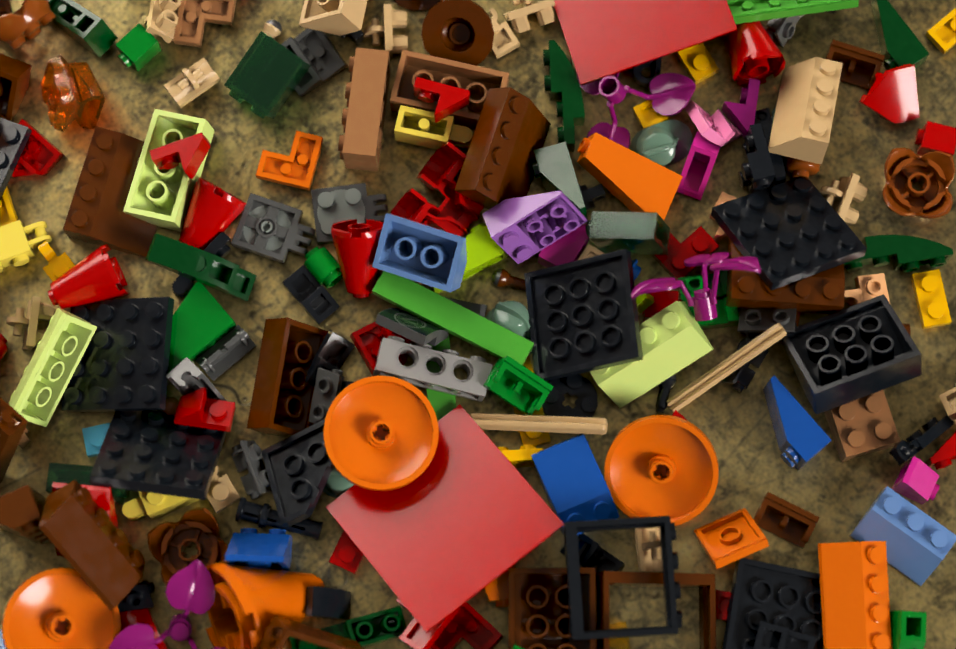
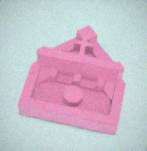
M693 100L686 105L685 110L700 134L714 144L722 147L742 135L733 124L728 122L720 109L710 116Z

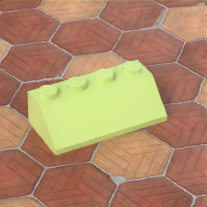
M154 109L125 203L124 213L158 227L182 231L194 186L198 178L201 177L207 155L194 178L190 179L184 172L182 163H179L173 169L160 170L152 161L150 150L201 132L211 144L215 130L206 119Z
M675 301L639 325L643 360L590 371L597 385L619 408L628 405L714 350L685 301Z
M57 308L49 321V326L42 339L38 342L36 351L29 365L26 366L16 390L11 395L9 405L28 422L47 427L97 326L73 313Z

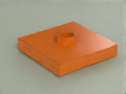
M746 508L694 530L697 540L716 569L769 546L767 538Z

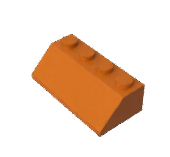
M886 541L818 543L824 649H892Z

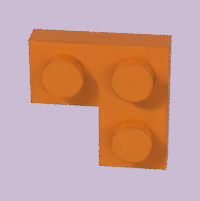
M296 131L289 156L263 150L256 178L310 191L323 144V137Z

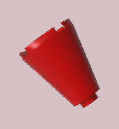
M761 22L736 24L737 31L729 33L733 80H737L741 86H747L749 79L760 80V84L767 82L765 77L771 74L774 75V78L778 76L785 68L786 62L783 54Z
M199 177L194 186L179 241L204 250L221 232L223 233L244 210L247 203Z
M357 219L334 223L331 227V235L346 290L348 293L353 294L355 298L369 297V293H372L376 285L379 269L373 268L372 265L384 222L366 219L365 224L357 223Z
M107 244L97 248L50 284L51 290L48 291V295L54 306L59 305L61 309L120 298L130 294L129 290L123 289L124 286L128 285L116 257H109L107 252L111 248Z

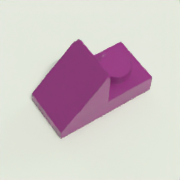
M749 79L747 87L741 88L739 103L725 101L721 108L728 120L742 133L741 136L744 139L750 125H754L760 80Z

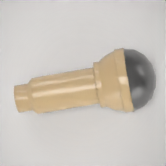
M271 19L265 22L263 35L252 53L254 56L258 55L267 40L272 41V39L281 34L282 26L277 20Z

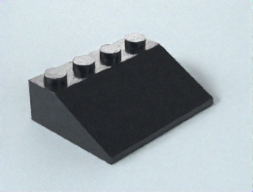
M884 294L795 327V332H786L787 335L781 339L804 394L816 415L922 375L921 353Z

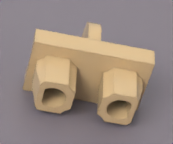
M151 0L149 15L144 22L146 32L150 33L153 37H158L159 35L165 42L170 43L174 39L175 26L178 23V8L181 0Z
M512 0L514 6L523 3L524 7L504 14L505 20L510 21L515 33L519 34L531 29L526 16L535 12L540 26L554 22L552 6H555L554 0H543L532 4L531 0Z
M383 4V26H380L379 18H372V26L364 29V36L372 38L373 46H379L380 38L384 37V50L389 51L390 59H393V54L402 53V49L408 51L407 35H393V28H407V11L392 10V4Z
M203 57L188 69L184 68L181 74L166 83L164 87L181 109L221 80Z
M852 173L850 177L842 176L839 181L832 180L830 187L823 186L820 190L823 197L826 198L828 203L848 226L856 224L859 217V211L850 207L851 201L862 202L868 191V188L859 182L860 176Z
M32 296V299L28 301L26 318H24V308H16L15 317H7L6 324L14 326L13 336H21L22 327L25 328L22 350L31 351L34 347L36 348L45 333V330L37 329L38 320L49 322L54 315V306L40 302V297Z
M659 528L634 529L639 572H662Z

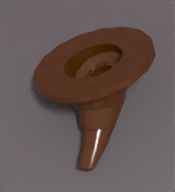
M441 0L430 8L424 18L421 36L424 47L430 56L477 66L486 59L493 47L494 29L491 18L475 2L471 0Z

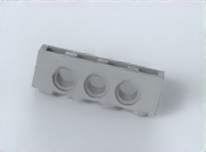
M397 336L382 338L373 372L374 376L396 377L415 386L480 402L485 398L487 388L483 385L491 373L493 365L486 363V359L478 356H470V359L461 357L457 351L443 349V352L433 350L429 344L422 346L418 343L415 345L404 343L405 340ZM409 355L413 360V365L403 366L399 362V356ZM429 361L438 363L440 372L431 373L428 371L426 363ZM454 369H464L467 373V379H457L453 372Z

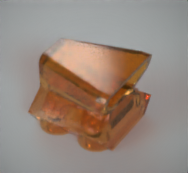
M61 55L48 60L41 82L43 101L48 106L50 124L55 129L64 132L76 119L82 128L94 129L102 111L105 97L87 62L68 63Z

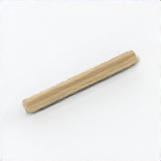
M776 323L669 398L666 401L668 407L674 412L688 405L785 337L787 333L780 323Z
M497 413L470 414L482 430L604 435L608 428L607 419L597 417Z

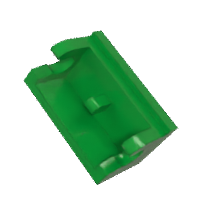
M509 356L497 360L483 385L526 415H532L535 409L539 411L554 387Z

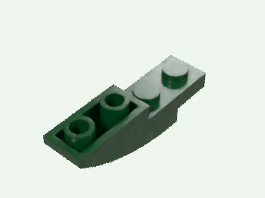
M549 40L548 49L543 50L544 66H549V75H544L545 92H550V101H556V116L562 117V127H557L558 143L566 142L568 151L574 152V126H584L585 120L581 88L565 53L555 40Z
M154 234L145 259L180 276L201 282L241 301H248L257 276L239 268L240 266L233 262L160 234Z
M913 236L864 237L862 243L867 248L865 256L844 263V269L847 272H853L862 269L863 265L873 264L874 267H881L890 264V260H892L894 271L903 269L904 273L920 269L919 266L930 264V268L946 265V261L953 255V250L940 243Z
M401 606L346 620L343 623L321 628L320 630L355 640L363 648L400 637L407 627ZM295 637L288 638L290 649H330Z

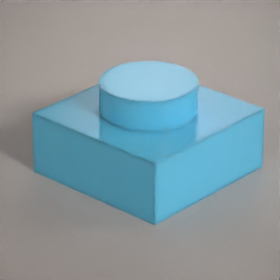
M110 423L82 428L88 457L98 456Z

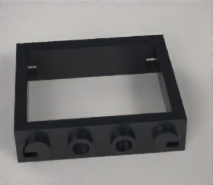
M670 516L571 521L564 523L571 641L679 634L678 628H682L683 617L682 611H677L676 599L681 598L680 582L674 579V570L678 569L677 552H672V540H676L675 523H670ZM659 528L666 626L584 631L577 533Z

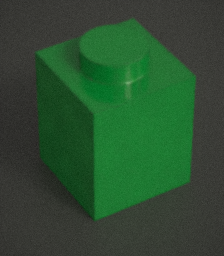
M140 23L116 44L119 51L118 59L127 68L132 66L138 72L161 51L158 41L150 33L146 32V29Z

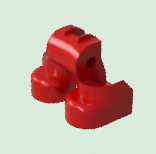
M447 142L436 150L419 172L417 179L432 190L437 189L445 198L439 207L428 203L425 197L411 188L400 198L390 211V214L427 226L429 225L430 227L461 237L467 236L468 226L473 220L478 221L479 214L484 207L455 191L466 155L451 142Z

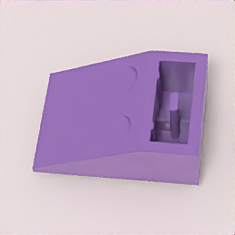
M561 190L505 199L482 214L491 238L518 265L588 222L587 218Z

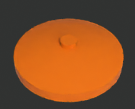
M371 376L350 384L333 400L325 418L324 444L332 465L346 480L368 490H393L413 482L429 466L438 445V421L431 403L414 385L396 377Z
M671 415L646 416L624 427L612 441L604 466L605 482L613 501L625 515L630 518L670 516V523H675V526L692 520L708 506L716 491L719 476L717 455L708 437L689 421Z
M72 568L49 569L27 579L10 597L2 619V638L5 649H109L113 639L121 632V618L118 606L110 610L79 573Z

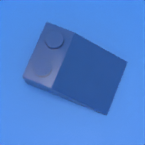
M774 375L764 387L763 392L778 447L782 452L781 458L790 468L795 467L799 470L830 443L831 438Z
M579 434L531 455L551 508L563 523L617 519L620 517L584 434ZM561 527L560 530L564 535V528Z
M241 528L240 533L232 534L225 554V561L228 564L291 571L293 537L291 534H286L284 529H269V534L258 533V529Z

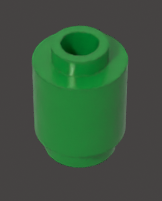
M315 247L306 254L305 258L307 260L304 266L320 285H325L329 289L343 278L340 264L325 247L321 249Z

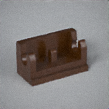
M832 39L825 59L843 63L840 82L870 90L876 81V73L880 72L885 55Z
M767 492L753 520L758 527L803 549L820 517Z

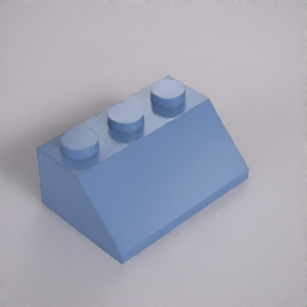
M386 213L372 267L446 292L459 289L467 263L466 238Z
M888 486L880 492L850 535L857 542L886 541L887 563L918 586H921L956 542V535Z

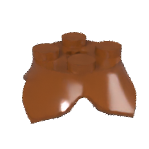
M24 0L23 6L15 13L0 16V40L7 43L13 50H16L26 42L25 38L31 41L42 32L40 29L41 25L46 26L56 18V15L50 9L48 0Z
M908 148L892 149L884 165L886 184L882 195L886 206L901 216H918L934 219L947 215L953 204V197L948 191V187L955 174L953 156L939 151H931L918 156L913 150ZM912 181L914 184L919 182L922 185L919 189L920 191L912 188Z
M205 507L191 509L184 513L178 522L161 523L147 534L149 551L160 562L162 566L161 577L166 585L175 573L197 559L205 566L214 563H227L225 561V554L228 545L220 537L216 518ZM192 544H196L197 554L192 555L191 558H186L188 554L184 552V549L186 547L191 548Z

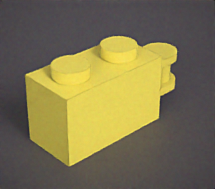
M400 105L394 128L395 141L436 150L447 142H451L454 146L460 148H468L473 137L471 129L455 125L453 116H448L435 122V112Z
M17 220L0 227V273L3 272V268L8 266L27 264L30 261L29 259L36 257L34 248H37L44 241H47V243L52 241L51 236L47 235L45 230L47 227L45 221L24 226L21 220ZM35 233L36 238L30 240L28 235Z
M138 491L140 496L126 502L122 507V512L124 516L133 521L147 515L152 520H155L201 499Z

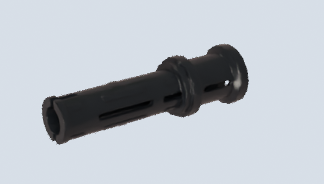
M241 497L235 517L236 522L243 520L258 524V528L262 529L263 527L271 526L316 538L317 540L320 537L323 526L321 521L305 519L285 528L280 523L277 510H273L272 506L268 503L260 505L249 502L245 497Z

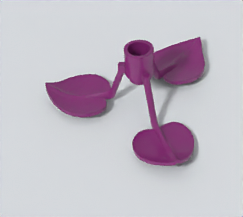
M618 72L582 85L581 88L586 93L591 95L601 94L607 100L606 105L609 108L612 125L607 122H601L593 126L586 138L596 132L629 149L631 142L630 132L624 127H617L618 121L614 104L622 102L626 93H630L647 100H652V107L658 114L673 116L686 107L696 89V84L687 76L677 73H664L651 80L649 88L652 94H645L630 88L628 85L623 86L617 79Z
M729 252L692 256L684 260V266L702 265L703 289L694 291L693 297H691L682 280L666 277L640 282L632 290L631 298L633 301L642 294L672 290L679 287L687 299L688 307L693 306L695 320H712L718 317L716 295L720 270H747L761 273L758 258L754 256L730 258ZM709 264H712L709 266L710 270L714 271L712 291L708 289L707 267Z
M197 559L175 573L169 580L166 587V597L170 605L178 610L185 609L182 614H176L170 619L169 629L164 630L163 634L154 639V631L150 625L136 623L123 629L113 639L109 649H159L156 644L161 643L167 636L179 642L187 640L192 649H198L191 636L192 622L188 615L190 611L196 614H204L214 603V582L206 566ZM214 647V648H211V649H226V648H223V647Z

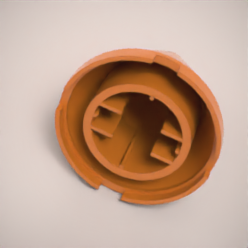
M214 563L206 566L212 576L215 587V600L212 607L208 610L212 626L205 629L213 648L258 649L265 629L270 625L274 615L301 623L307 617V587H324L323 581L313 573L227 563Z

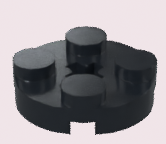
M576 374L549 381V384L554 387L542 405L545 415L594 416L598 406V396L595 387L587 378ZM569 394V396L577 398L574 408L562 404L565 401V395Z

